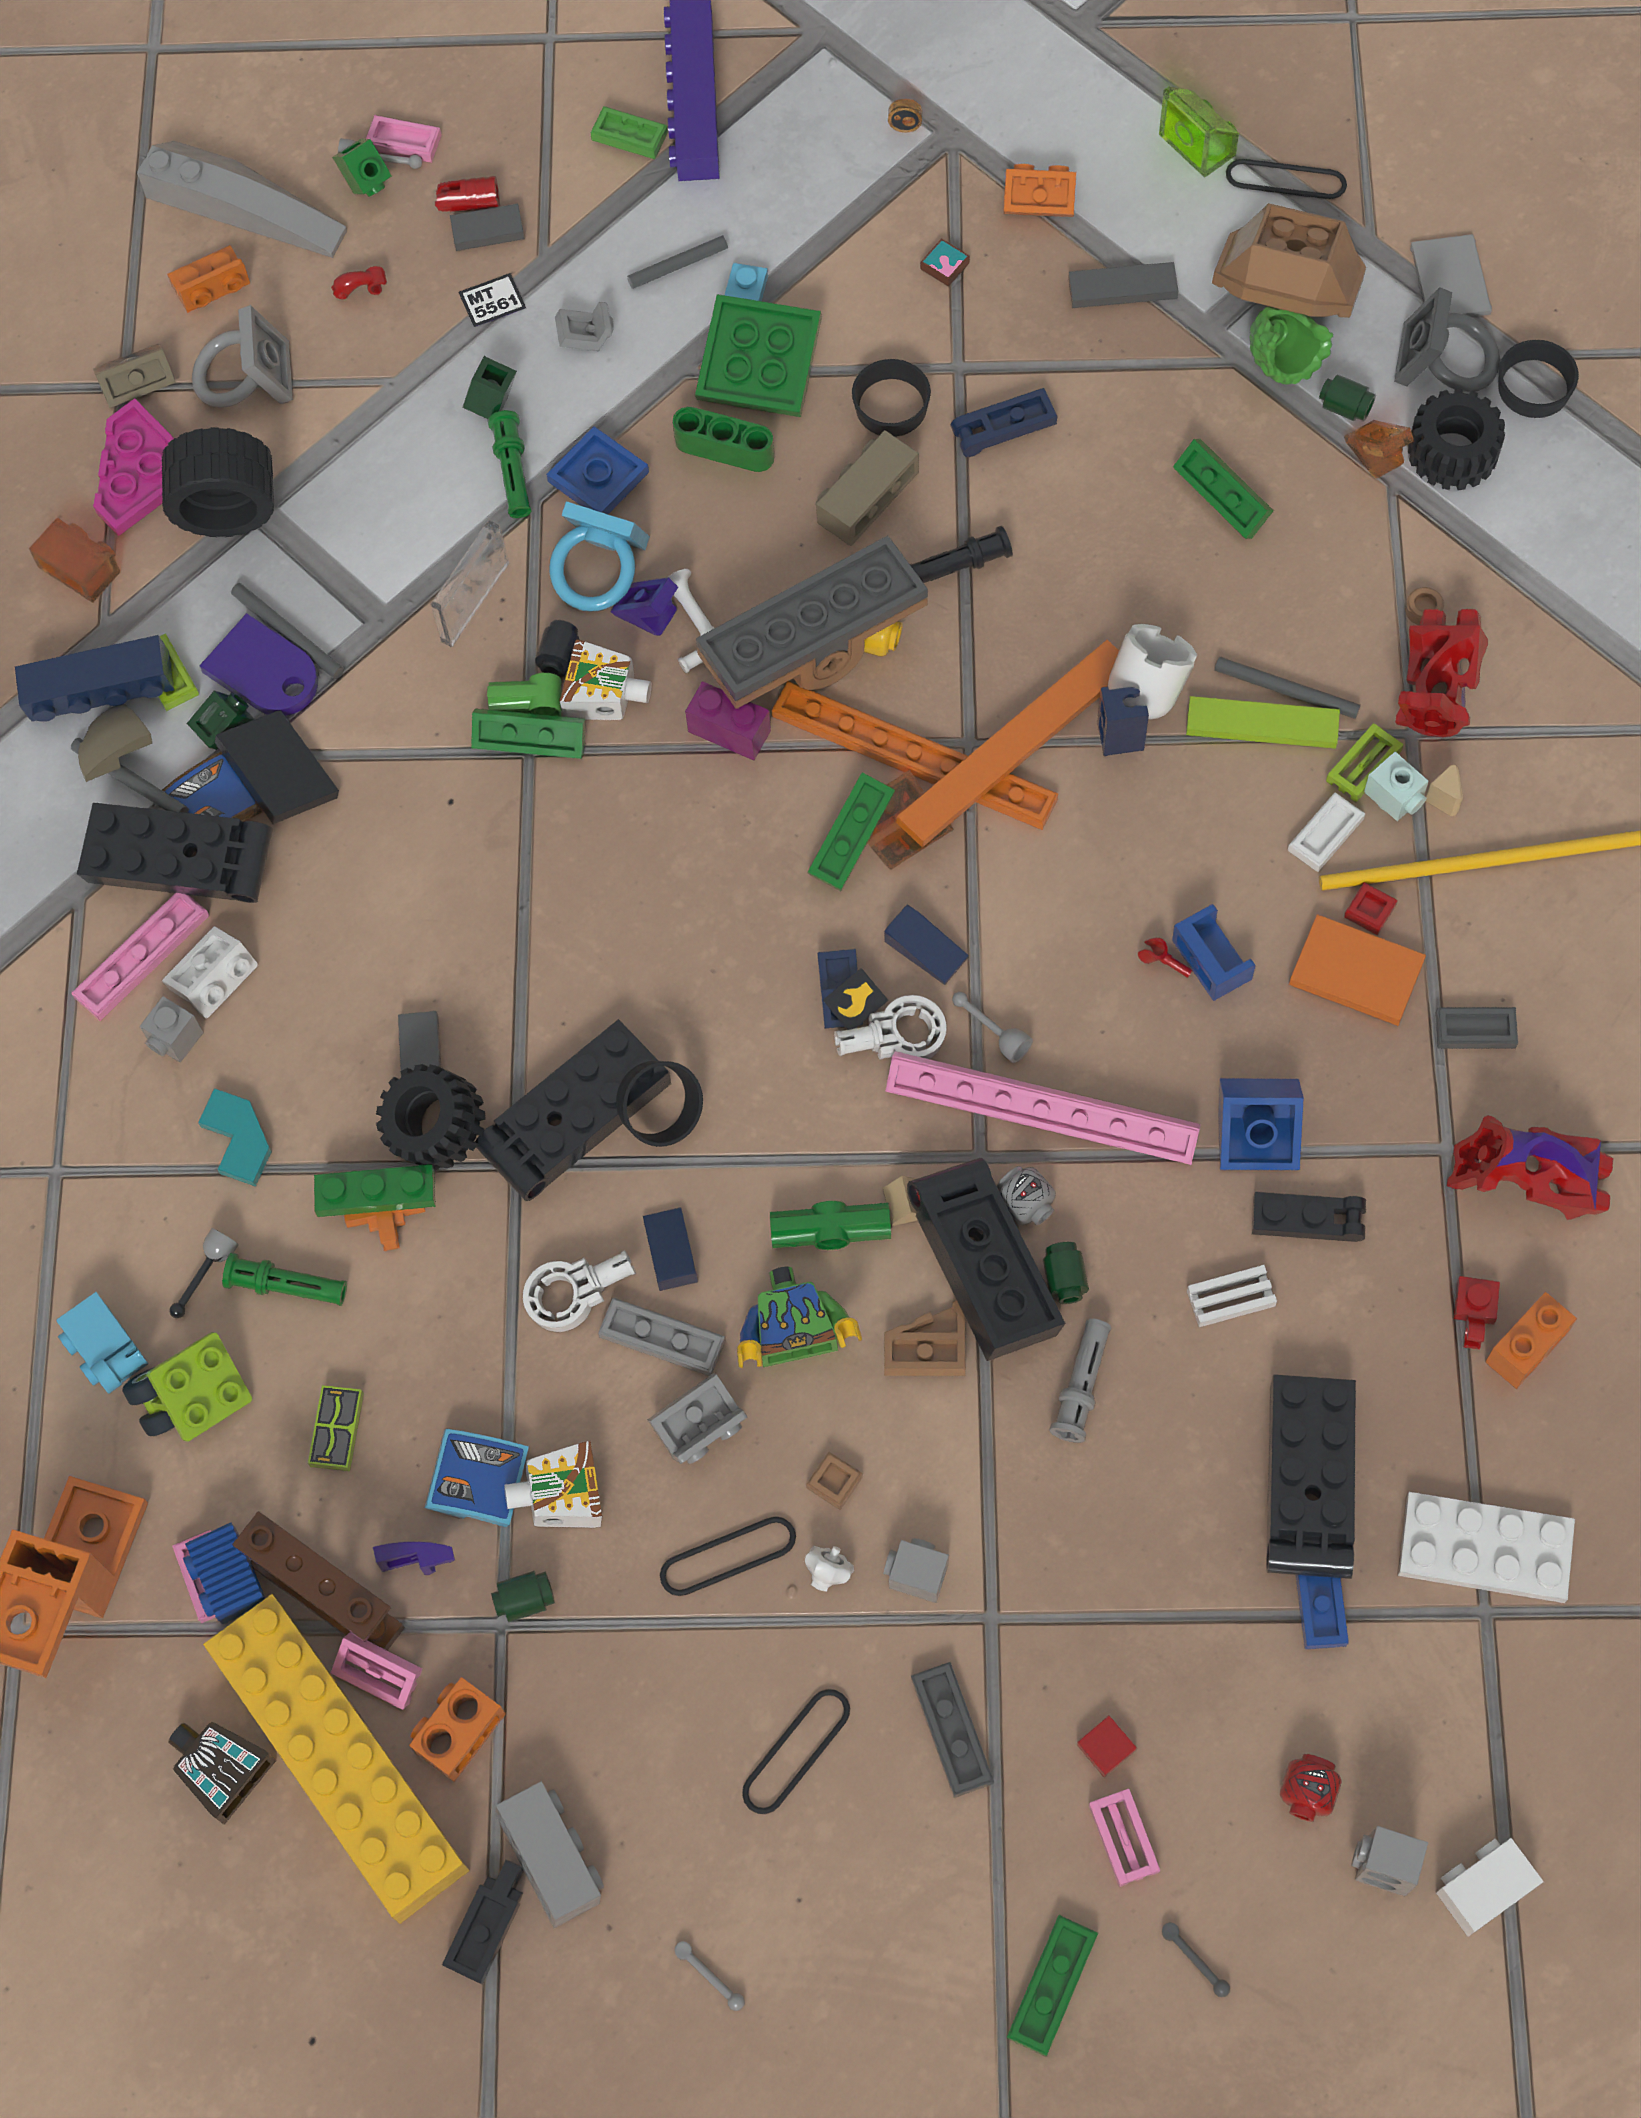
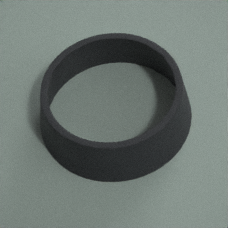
M1545 340L1523 341L1511 347L1501 359L1498 377L1499 394L1506 406L1519 415L1530 418L1551 416L1560 411L1573 394L1579 379L1578 367L1570 353L1553 342ZM1527 360L1543 361L1560 371L1566 381L1567 393L1563 398L1552 403H1530L1515 396L1506 386L1503 377L1513 365Z
M884 359L868 365L858 374L852 387L853 403L857 416L863 426L877 435H881L885 430L894 437L908 434L922 423L931 396L930 384L925 374L917 366L899 359ZM887 379H897L914 386L919 391L924 406L915 416L898 423H884L867 416L859 407L863 393L874 383Z
M647 1061L631 1069L623 1078L617 1092V1112L624 1126L641 1142L656 1147L669 1146L683 1140L697 1125L703 1108V1093L698 1079L685 1066L669 1061ZM657 1066H666L672 1069L683 1083L685 1090L683 1110L676 1122L662 1132L646 1134L636 1131L632 1128L627 1115L629 1092L635 1081L644 1072Z

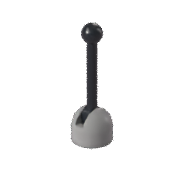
M211 1228L203 1243V1250L207 1258L178 1303L171 1305L169 1312L173 1318L178 1319L184 1316L185 1305L213 1262L227 1260L229 1254L234 1253L238 1247V1243Z

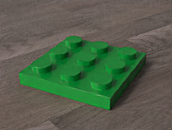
M717 294L695 392L696 399L801 417L822 320L821 311Z

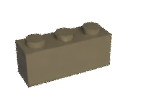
M884 430L876 440L871 439L865 445L861 456L854 464L850 463L845 466L840 473L839 480L830 489H824L818 496L816 501L817 523L852 546L919 473V453Z

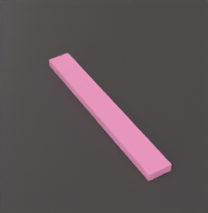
M896 1051L892 1055L886 1092L1189 1165L1192 1164L1201 1124Z

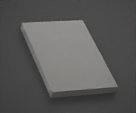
M1473 234L1411 242L1410 250L1413 255L1424 302L1441 287L1452 292L1449 313H1460L1470 317L1491 315L1492 306L1489 301L1475 244L1476 240Z

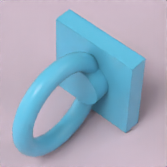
M566 501L562 516L576 528L565 534L552 552L549 565L552 585L558 596L573 608L582 611L607 609L618 603L626 595L633 582L635 560L630 546L646 550L650 536L633 522ZM584 540L604 549L616 550L620 558L621 570L617 582L608 592L596 597H586L576 593L568 585L564 575V563L569 551L576 544Z

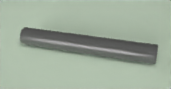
M723 235L628 275V282L632 289L728 249L727 242Z

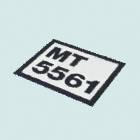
M511 273L458 292L474 327L526 308Z

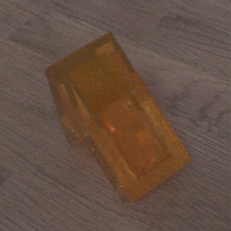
M1372 420L1344 436L1347 445L1375 478H1379L1404 463L1402 447L1414 441L1409 427Z

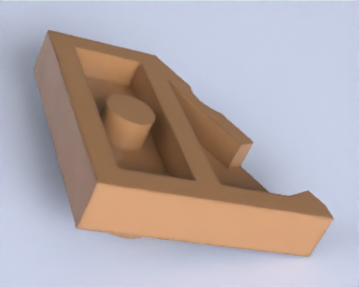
M957 1300L952 1302L951 1308L932 1316L931 1312L916 1318L909 1325H900L884 1332V1376H965V1316Z

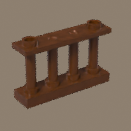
M259 1511L232 1544L233 1547L251 1559L250 1562L255 1571L345 1636L351 1632L362 1641H369L388 1651L405 1628L401 1622L388 1614V1611L391 1609L388 1604Z

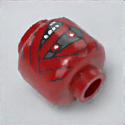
M1303 1754L1302 1759L1292 1760L1288 1764L1280 1789V1797L1287 1805L1291 1806L1289 1814L1305 1821L1314 1822L1315 1816H1327L1333 1812L1342 1784L1340 1775L1334 1771L1336 1767L1334 1763L1315 1755Z

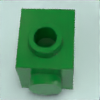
M359 139L332 157L354 194H366L370 197L384 189L385 184L383 182L392 177L371 139Z

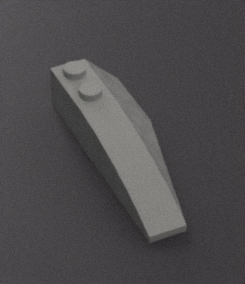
M177 141L152 145L137 171L147 199L333 258L347 232V228L343 224L237 160Z

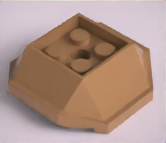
M1268 203L1244 227L1229 234L1215 268L1212 284L1219 288L1224 287L1230 294L1242 300L1311 317H1328L1337 314L1338 317L1350 318L1364 279L1366 266L1354 248L1344 221Z

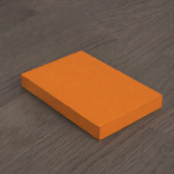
M1317 914L1290 978L1289 985L1399 1026L1426 955Z

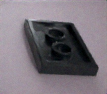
M281 710L216 735L215 744L272 824L338 798V788Z

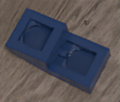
M856 949L819 952L817 956L825 1029L845 1027L823 1000L858 971Z

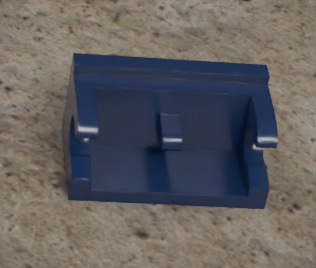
M1108 687L1101 688L1097 725L1103 756L1144 751L1149 718L1147 706L1139 705L1127 707L1123 703L1126 698L1138 697L1140 695L1139 689L1134 687L1109 690Z

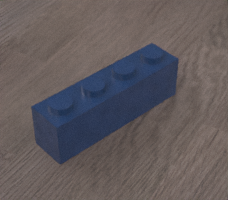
M159 635L15 666L19 706L31 722H46L54 719L55 716L68 713L82 714L90 711L91 708L105 705L118 706L126 703L127 700L141 697L155 698L162 695L163 691L174 690L169 650Z

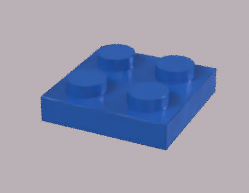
M593 426L546 475L551 485L580 506L609 514L649 473V467L647 463Z

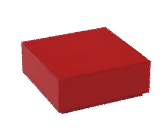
M1364 882L1347 908L1344 918L1378 936L1396 907L1398 900Z
M1107 1716L1077 1742V1746L1103 1777H1106L1137 1750V1747L1110 1716Z

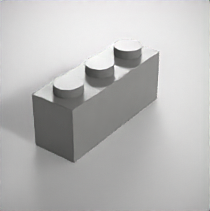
M541 1781L497 1804L495 1815L553 1928H556L599 1905L601 1899L599 1890L603 1889L604 1885L596 1868L593 1865L586 1867L579 1852L584 1850V1847L576 1830L573 1827L566 1829L560 1817V1814L564 1813V1808L558 1795L554 1790L547 1792Z

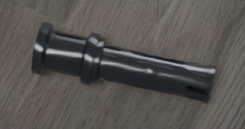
M998 526L995 532L976 539L973 536L968 537L964 541V545L910 564V566L922 582L926 583L971 566L974 569H980L984 567L985 562L1002 556L1006 558L1012 557L1013 552L1004 527Z

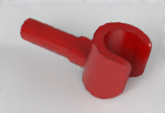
M1152 938L1144 941L1146 945L1152 948L1153 952L1147 949L1139 951L1138 957L1142 962L1150 964L1159 960L1186 978L1189 977L1192 969L1168 953L1167 944L1163 939Z

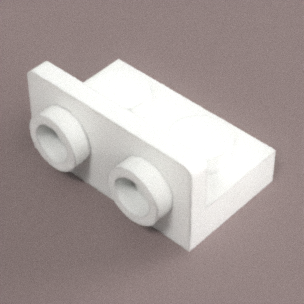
M214 926L168 973L162 982L170 991L190 1002L201 1016L208 1018L252 973L258 963L239 940Z

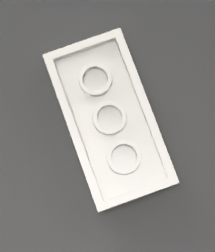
M1409 1492L1406 1498L1398 1576L1565 1603L1568 1600L1575 1519Z

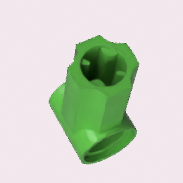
M537 673L532 675L529 681L489 682L487 688L488 710L561 716L562 680L555 674Z

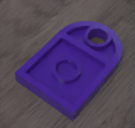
M247 613L199 665L203 674L228 691L237 694L246 703L266 715L279 710L285 716L301 711L313 700L318 688V675L312 659L303 650ZM292 684L304 686L303 691L299 695L288 696L285 694L286 689Z

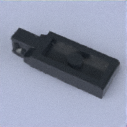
M505 1860L496 1880L488 1876L484 1884L479 1885L442 1966L483 1985L520 1906L519 1902L523 1892L516 1890L524 1872L520 1865Z

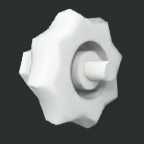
M813 1546L806 1555L805 1564L812 1574L811 1585L816 1589L827 1592V1589L832 1585L846 1583L854 1572V1565L848 1562L844 1555L839 1554L841 1551L839 1547L833 1546L831 1550L830 1548Z

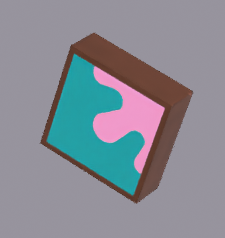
M941 238L920 262V269L949 287L970 263V256Z

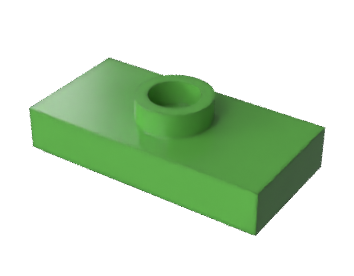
M603 106L590 133L592 141L656 159L668 134V129L665 124Z

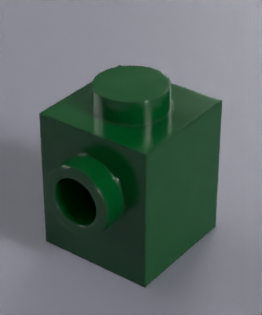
M484 356L472 377L462 408L486 419L493 413L502 411L517 371Z

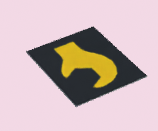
M860 968L823 1001L849 1030L857 1028L871 1013L876 1012L889 1000L864 970Z

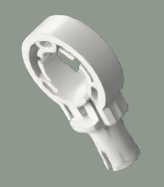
M907 995L891 1002L885 1011L871 1013L869 1015V1026L835 1031L834 1039L835 1045L840 1046L837 1048L839 1056L872 1049V1051L878 1052L879 1059L892 1057L895 1051L931 1059L939 1051L944 1041L946 1020L940 1008L931 1000L917 995ZM916 1009H920L919 1018L926 1022L929 1036L926 1042L922 1041L918 1044H912L905 1041L899 1034L896 1022L903 1016H913ZM933 1036L937 1037V1041L931 1047L925 1049L926 1044L929 1046Z
M625 1250L595 1266L589 1265L585 1258L572 1264L563 1261L549 1262L538 1267L527 1279L523 1290L524 1307L528 1315L542 1328L553 1332L568 1331L579 1326L588 1317L591 1308L604 1301L602 1291H604L605 1287L636 1274L634 1266H631L632 1262ZM557 1280L568 1281L574 1289L572 1304L564 1312L557 1313V1318L560 1321L551 1322L542 1319L545 1315L555 1320V1316L550 1311L544 1309L542 1304L544 1290L538 1284L542 1281L546 1286H549Z

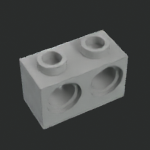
M1376 1826L1369 1836L1363 1835L1361 1842L1358 1841L1351 1863V1866L1358 1868L1355 1880L1406 1896L1418 1884L1428 1842Z

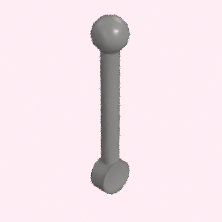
M682 1941L675 1946L676 1956L680 1960H687L728 2000L730 2009L739 2011L743 2008L745 2004L744 1997L738 1993L734 1994L692 1953V1947L689 1943Z

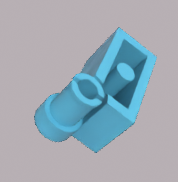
M97 1292L56 1320L64 1331L58 1336L60 1341L71 1355L76 1352L80 1353L85 1360V1363L79 1366L93 1386L100 1382L108 1394L149 1364Z

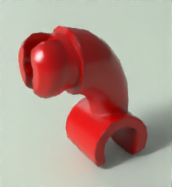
M380 266L370 267L365 272L354 271L344 273L334 280V284L331 287L334 291L333 295L338 299H346L350 293L362 285H367L370 294L379 295L382 292L381 284L385 285L387 283L386 274Z

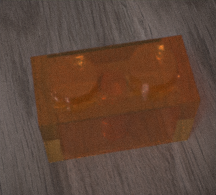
M56 518L29 548L38 568L92 603L121 572L114 558L116 553L109 545L103 541L94 542L88 538L87 533L77 524L71 523L68 525L59 518Z

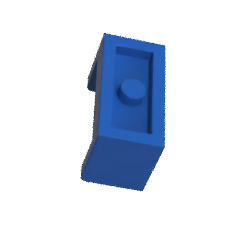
M1214 904L1175 924L1172 937L1173 943L1213 1001L1251 981L1256 967L1252 959L1245 962L1242 961L1216 923L1218 910Z

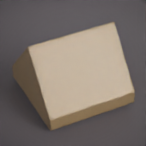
M1450 765L1430 784L1426 796V802L1449 816H1456L1463 800L1459 769L1456 765Z
M901 1176L883 1187L886 1203H889L892 1226L918 1221L916 1218L918 1211L912 1206L907 1192L908 1182L916 1178Z

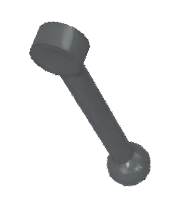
M1175 1923L1165 1924L1162 1928L1164 1939L1173 1941L1210 1981L1213 1985V1991L1218 1997H1226L1230 1993L1229 1983L1225 1980H1219L1179 1935V1928Z

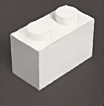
M1495 1838L1475 1853L1480 1861L1467 1870L1460 1863L1441 1877L1445 1886L1436 1894L1468 1937L1544 1882L1512 1838L1502 1845Z

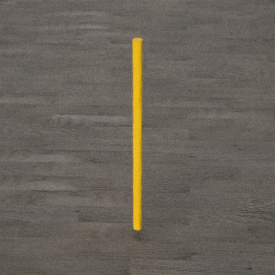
M1641 830L1319 876V885L1321 891L1359 886L1363 885L1364 882L1373 884L1641 846Z

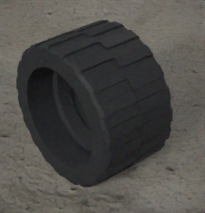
M210 427L185 432L179 435L178 438L172 439L168 446L164 448L162 452V506L165 516L168 517L172 524H176L184 531L200 536L233 537L235 535L247 534L268 522L274 511L273 464L270 449L260 439L253 437L249 433L236 431V429Z

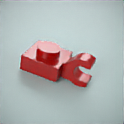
M1459 1276L1456 1288L1454 1319L1466 1321L1463 1347L1480 1350L1481 1342H1484L1485 1324H1495L1498 1312L1500 1282Z

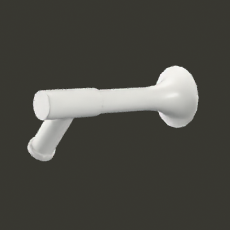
M682 569L674 572L667 577L678 586L673 596L682 604L701 635L711 631L714 627L710 624L689 590L688 579L691 576V571L689 569ZM697 650L678 659L685 673L703 663Z

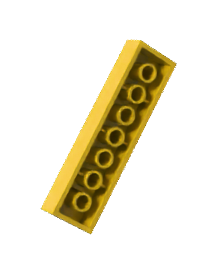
M273 1594L203 1644L394 1920L401 1924L470 1871L290 1615Z

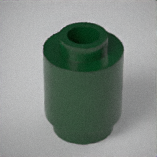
M1339 374L1333 380L1328 378L1325 381L1319 395V399L1324 400L1322 408L1352 421L1356 419L1365 421L1376 398V394L1369 392V387Z
M1060 1242L1048 1246L1045 1249L1046 1256L1043 1258L1048 1289L1053 1299H1058L1060 1304H1072L1083 1299L1082 1295L1089 1291L1082 1252L1077 1250V1245L1074 1242Z
M531 1571L497 1582L498 1591L491 1593L497 1616L506 1615L508 1622L547 1611L546 1606L555 1604L546 1571L539 1574Z

